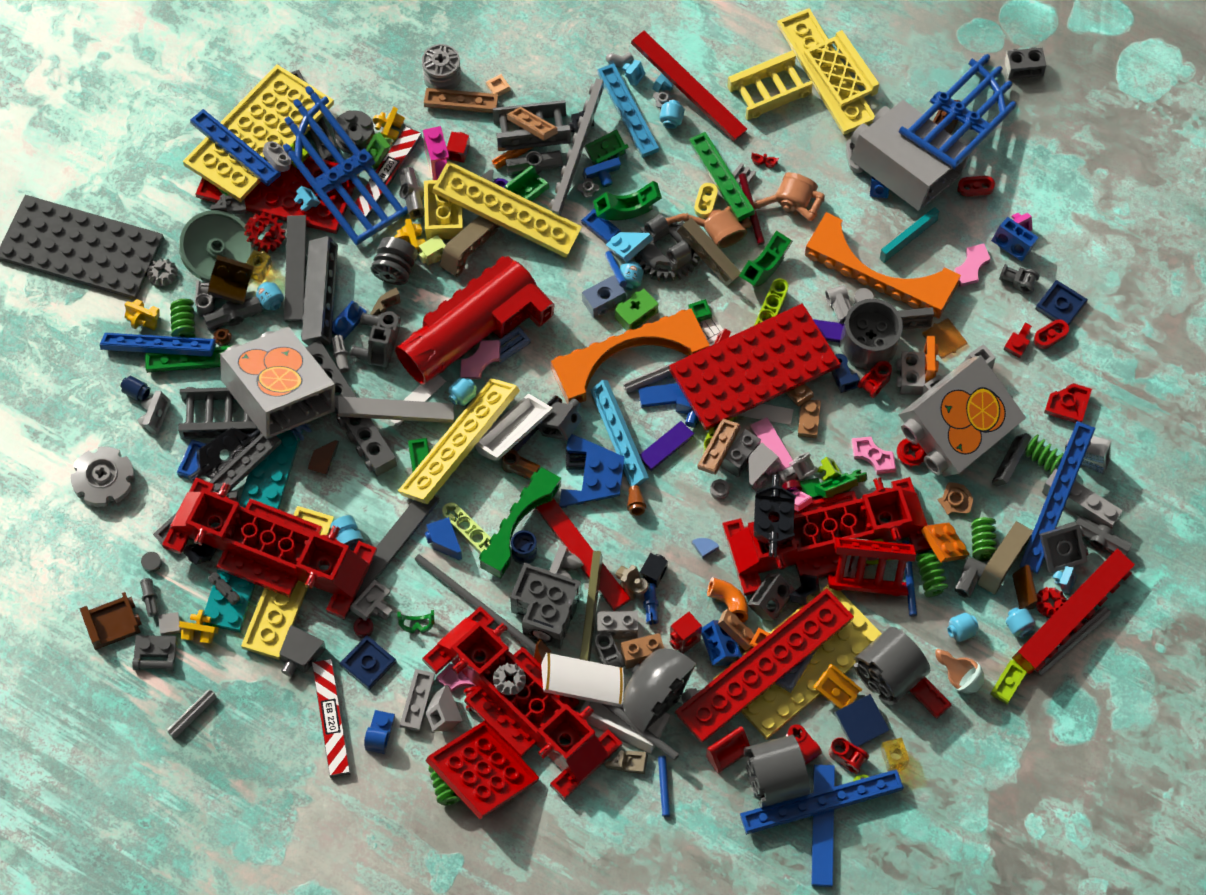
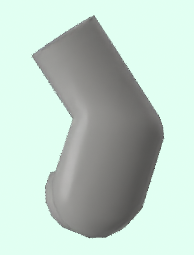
M630 52L623 56L609 53L606 56L608 64L614 63L618 68L634 60Z

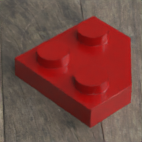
M1073 383L1063 390L1051 393L1044 414L1073 423L1077 421L1082 423L1092 389Z

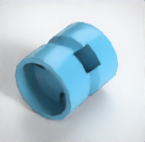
M352 515L339 517L331 523V529L333 525L340 528L336 537L337 540L348 545L350 550L355 549L358 541L364 542L360 531L357 530L358 527Z

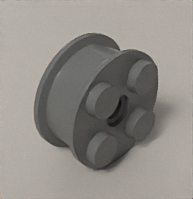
M348 110L336 119L360 151L364 148L366 149L375 134L372 119L366 113L357 110ZM333 128L337 146L342 151L353 154Z

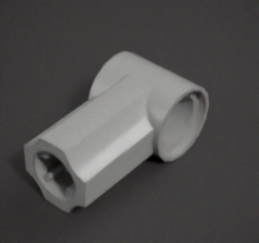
M844 285L825 290V296L829 306L833 307L838 322L844 324L851 305L847 289Z

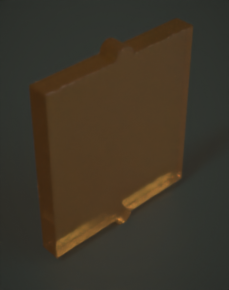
M949 318L938 324L934 323L933 327L922 332L925 339H927V336H935V344H938V355L941 359L951 353H956V350L967 344V341Z

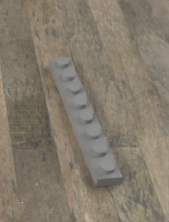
M598 78L590 86L589 101L586 100L584 103L583 111L585 113L583 117L580 116L579 130L578 133H574L572 139L573 148L572 150L569 149L566 159L568 162L562 168L561 183L558 182L556 185V198L552 199L549 209L560 216L604 90V82Z

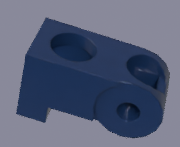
M836 354L841 364L839 368L831 372L840 393L858 388L860 379L857 373L851 374L847 357L843 354Z

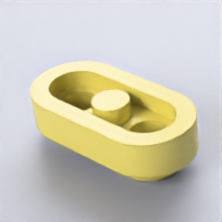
M704 183L699 188L694 208L695 214L698 217L707 218L714 209L718 189L712 183Z

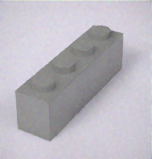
M1057 469L1053 471L1045 482L1042 493L1046 496L1049 493ZM1076 481L1065 505V508L1078 516H1082L1097 525H1106L1111 529L1116 525L1123 511Z

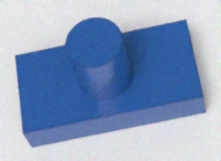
M619 157L584 168V179H592L599 176L603 187L612 185L613 182L609 173L620 169L621 162Z
M678 396L676 412L687 414L685 425L695 428L698 417L687 399Z

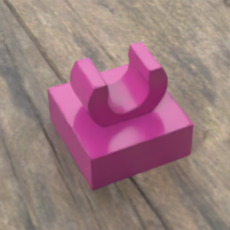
M1017 212L1011 216L1015 222L1027 230H1033L1032 216L1029 213L1021 215Z

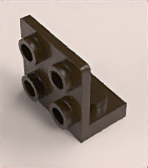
M217 255L207 294L243 305L254 266Z

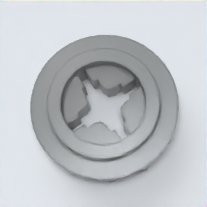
M160 258L159 261H153L152 265L148 266L147 276L152 284L167 286L176 279L178 271L175 263H172L169 259L163 260ZM165 267L166 273H162L159 276L158 270H162Z
M507 663L506 665L499 666L494 672L493 683L500 693L514 695L524 688L526 676L523 669L518 667L517 664ZM505 673L509 676L515 675L513 677L514 684L511 681H505Z

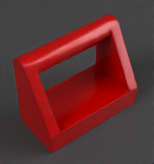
M740 726L707 748L706 758L717 773H720L744 757V748L750 746L743 727Z

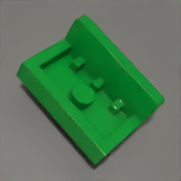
M616 129L586 144L584 148L593 165L608 161L614 155L617 158L626 154L625 150L629 146L624 144Z
M532 165L504 186L505 189L531 202L550 188L549 183L537 175L535 167Z

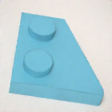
M619 232L611 238L606 246L627 263L649 244L653 237L650 233Z

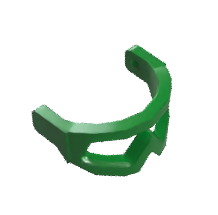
M431 610L430 614L423 616L402 615L401 611L397 612L399 626L408 633L414 634L417 629L421 633H425L435 624L434 610ZM429 619V624L425 627H422L418 622L412 628L404 625L405 620L418 621Z

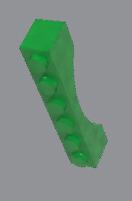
M542 467L538 472L533 473L528 488L524 487L520 494V500L512 505L510 515L507 519L504 518L502 520L499 532L493 534L489 541V547L487 550L484 549L479 556L480 568L500 579L511 564L510 543L517 525L533 509L551 502L561 487V477Z

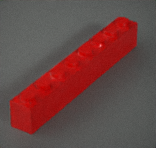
M1117 548L1018 650L1012 659L1028 674H1031L1034 670L1038 672L1046 664L1043 660L1047 656L1051 659L1058 652L1056 647L1059 644L1063 646L1071 638L1068 634L1072 630L1076 633L1083 625L1081 621L1084 618L1088 620L1096 612L1093 608L1096 605L1102 606L1108 599L1106 595L1109 592L1113 594L1121 586L1118 582L1121 579L1125 581L1132 574L1130 570L1135 564Z

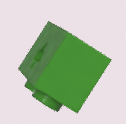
M643 288L639 292H634L626 302H621L615 308V319L626 331L630 329L635 330L658 313L659 303Z

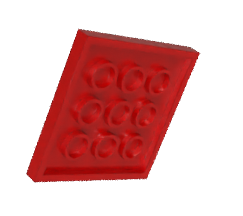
M484 721L430 754L426 759L430 767L480 820L537 783L539 779L536 773Z

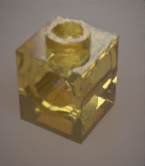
M253 250L246 264L254 266L250 279L263 283L272 267L269 254L264 251Z
M902 737L882 742L880 750L887 771L897 769L900 772L906 769L909 757ZM896 753L900 756V759L895 760L890 755Z

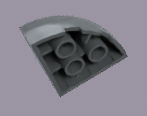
M666 648L652 652L641 664L638 663L631 672L633 675L627 682L623 692L622 706L629 720L642 732L646 731L679 701L696 663L683 653Z

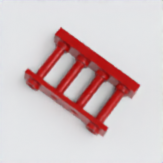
M835 537L834 548L835 553L839 554L836 575L827 576L830 589L908 596L906 582L902 581L906 562H915L916 552L914 545ZM849 555L859 556L854 578L843 577L847 556ZM869 557L879 558L875 579L863 578L866 561ZM888 559L899 560L894 581L883 580Z

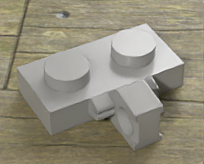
M374 580L350 606V610L365 621L371 614L374 616L378 615L387 621L393 611L387 606L385 601L390 594V590Z

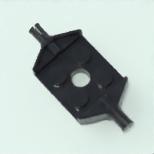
M231 427L197 450L198 468L197 471L188 476L193 483L196 477L200 478L203 476L212 480L261 434L260 430L257 429L251 434H245ZM224 449L229 451V457L226 460L220 458V452Z
M776 474L772 475V486L756 492L753 536L760 542L768 544L770 557L772 555L777 557L778 545L788 543L795 536L794 506L796 495L780 486L781 476L777 475L776 477ZM770 515H776L779 521L772 522L769 520L768 517Z

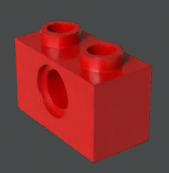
M690 611L670 626L669 643L674 650H679L683 654L701 641L702 625Z

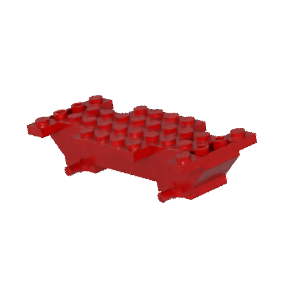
M197 477L195 478L170 525V530L162 543L163 548L181 555L188 539H194L196 544L202 545L204 543L224 551L216 566L218 570L289 598L297 582L301 581L305 583L304 585L307 588L312 589L316 587L333 594L326 612L342 619L346 618L377 552L376 547L358 541L354 551H352L348 545L336 539L340 531L339 527L333 525L329 535H320L323 530L320 525L251 498L245 508L241 507L238 502L230 500L226 496L231 488L229 484L223 483L218 493L213 492L214 484ZM215 522L220 523L217 527H211V524ZM322 565L329 566L327 570L319 569Z
M881 477L878 480L875 478L873 482L876 490L863 495L861 499H857L855 492L851 491L835 495L833 498L814 500L813 503L802 510H794L795 536L788 543L778 545L777 557H773V555L770 557L769 550L767 549L768 544L760 542L753 536L754 522L748 523L746 528H744L741 518L723 522L722 528L743 595L755 594L762 584L759 573L784 569L791 565H796L799 578L802 574L813 575L818 578L836 574L839 554L835 553V537L870 541L882 539L884 542L897 541L901 538L909 537L910 543L914 545L916 554L932 550L921 532V529L927 526V522L911 478L892 481V488H884ZM770 515L768 517L772 522L779 521L777 516ZM880 519H887L889 522L883 523ZM851 556L848 570H851L853 556ZM869 557L867 558V560L874 561L877 560V558Z
M480 606L443 637L422 658V661L435 674L441 671L449 662H452L455 665L452 667V670L456 674H459L461 671L472 681L477 688L464 699V702L520 757L536 744L541 749L538 754L542 755L543 759L548 756L559 766L563 772L550 783V787L565 800L611 757L623 743L609 729L597 738L595 731L586 721L594 713L590 706H587V708L579 713L573 710L579 704L578 699L544 692L540 663L523 646L514 655L509 652V647L500 638V635L508 629L507 626L501 623L495 630L488 628L494 623V618ZM477 656H481L484 658V660L478 662L474 658ZM507 663L517 664L518 667L523 669L526 676L524 688L514 695L502 694L492 685L494 684V672L499 666L506 665ZM505 673V681H511L514 684L513 677L515 675L509 676ZM485 697H487L489 700H493L494 702L490 703ZM567 739L570 743L563 745L560 743V740Z

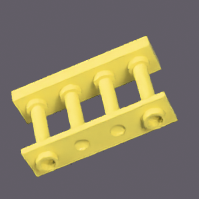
M793 50L728 77L727 87L729 91H739L748 105L746 108L747 120L757 118L763 113L799 98H805L812 93V81L803 84L793 67L795 66L796 59ZM784 70L788 71L797 87L787 90L777 73ZM771 77L780 94L771 97L761 80ZM752 83L756 85L764 98L763 101L756 104L745 86Z

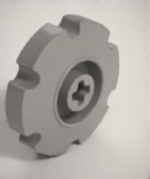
M98 447L95 453L90 452V450L86 451L73 465L76 472L71 474L70 478L74 492L79 498L84 496L85 503L94 507H107L110 501L119 503L132 490L129 482L135 479V473L131 461L127 456L121 457L120 450L112 447Z

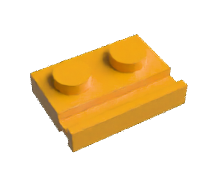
M830 664L813 688L840 710L853 703L858 693L863 689L838 668Z

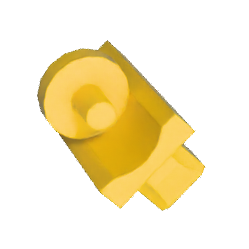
M394 106L387 119L384 112H381L380 115H375L372 119L376 125L375 129L380 130L383 127L381 131L382 136L393 139V142L397 139L399 131L392 129L391 125L401 128L405 117L397 113L398 108Z
M405 219V226L397 230L398 234L394 237L409 242L420 252L419 245L425 242L424 239H416V236H421L422 234L421 224H412L411 219Z
M138 299L133 303L129 301L125 303L126 312L124 318L131 321L132 328L137 329L139 325L152 330L157 328V320L160 316L159 308L152 306L148 310L144 308V303Z
M199 610L197 615H190V620H195L196 624L179 622V627L182 628L181 639L193 641L195 630L201 631L200 642L211 644L214 634H218V627L203 625V622L210 623L211 617L205 616L204 610Z

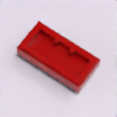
M926 677L910 690L915 698L936 719L952 706L947 698Z

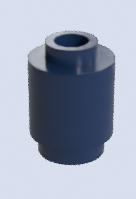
M133 376L125 377L120 385L122 393L138 401L146 400L151 391L147 383Z

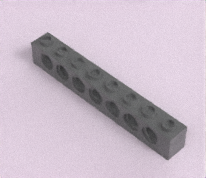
M320 340L305 347L317 363L322 364L321 368L335 384V393H341L338 396L356 397ZM335 396L334 412L338 416V396ZM336 417L339 425L346 428V435L350 442L354 441L357 445L355 448L359 456H364L366 459V467L370 472L373 471L376 477L397 466L396 457L370 418ZM354 422H360L358 425H352ZM363 437H369L368 440H361ZM374 451L379 452L377 455H371Z

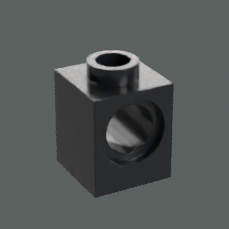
M650 553L639 572L641 578H644L649 585L650 583L655 584L657 588L668 569V561L660 554L654 555Z

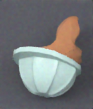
M936 649V658L942 665L947 667L948 679L957 691L973 693L983 686L984 672L978 662L976 663L974 660L966 657L956 659L948 651Z

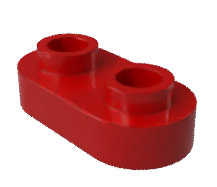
M986 175L964 177L958 183V192L966 197L989 195L995 188L994 179Z
M1055 320L1039 329L1034 336L1035 345L1038 348L1047 349L1061 341L1069 332L1068 324L1063 320Z

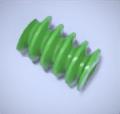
M178 299L170 304L172 337H196L193 334L195 332V327H193L195 325V316L193 314L194 308L192 307L194 302L191 299Z
M1037 434L1027 445L1025 455L1027 457L1032 455L1031 460L1033 462L1038 460L1039 466L1045 464L1044 470L1048 471L1051 469L1050 474H1052L1055 469L1058 470L1064 453L1057 456L1058 449L1055 448L1050 451L1052 444L1044 446L1045 439L1039 442V435Z
M976 518L971 523V535L973 536L972 557L978 561H989L993 556L992 554L997 550L994 548L997 542L993 540L996 538V534L992 533L996 531V527L992 526L996 524V520L993 518Z
M924 553L916 557L926 597L938 596L943 593L944 589L948 588V584H942V582L946 581V577L940 576L945 573L944 569H938L943 566V563L936 562L939 559L934 553Z
M429 766L428 770L431 773L430 778L433 781V788H435L434 792L437 796V803L452 805L461 801L456 796V793Z

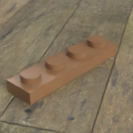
M426 88L424 107L493 113V108H497L498 94Z

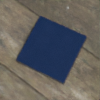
M1056 280L1036 305L1035 309L1053 321L1063 320L1070 326L1086 305L1088 299Z
M366 635L339 664L370 690L397 661Z
M871 694L834 712L848 741L856 747L889 731Z

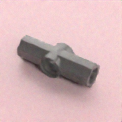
M560 150L546 153L532 151L526 156L505 160L508 176L520 174L531 165L535 167L537 174L542 170L563 167Z
M402 168L398 172L402 185L399 196L405 199L410 218H422L425 214L422 203L424 189L418 186L413 168Z
M254 296L246 299L243 305L229 301L221 309L204 314L203 317L208 330L211 331L227 324L230 326L238 325L243 322L244 318L263 311L258 297Z
M1079 516L1075 522L1083 528V538L1087 539L1091 546L1097 550H1107L1113 553L1118 548L1127 556L1133 545L1115 535L1114 531L1106 525H1097L1082 516Z

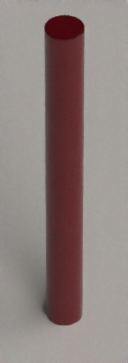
M746 173L738 175L745 196L755 210V214L750 216L757 244L761 245L765 243Z

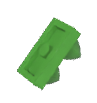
M380 132L374 134L366 148V151L371 154L376 162L372 165L373 169L379 167L383 158L389 152L390 146L393 144V139L384 138Z

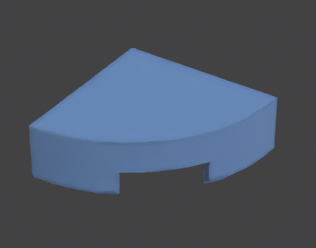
M697 538L692 540V545L702 558L719 549V545L711 539Z

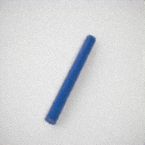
M902 541V544H910V541ZM908 561L905 566L909 616L914 617L917 616L913 568L912 561Z

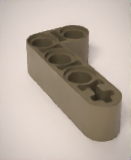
M478 216L446 244L440 267L453 276L458 277L465 268L467 258L492 237L500 225Z
M1017 521L1014 523L986 565L978 586L994 595L998 592L1006 574L1030 540L1033 533L1032 529Z

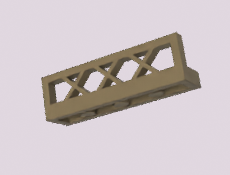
M692 217L677 230L680 236L726 287L740 275L741 272Z

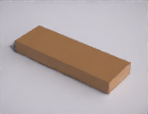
M522 107L507 114V120L542 140H546L558 133L557 127Z
M726 419L721 420L697 465L699 470L714 475L717 474L741 428L740 424Z

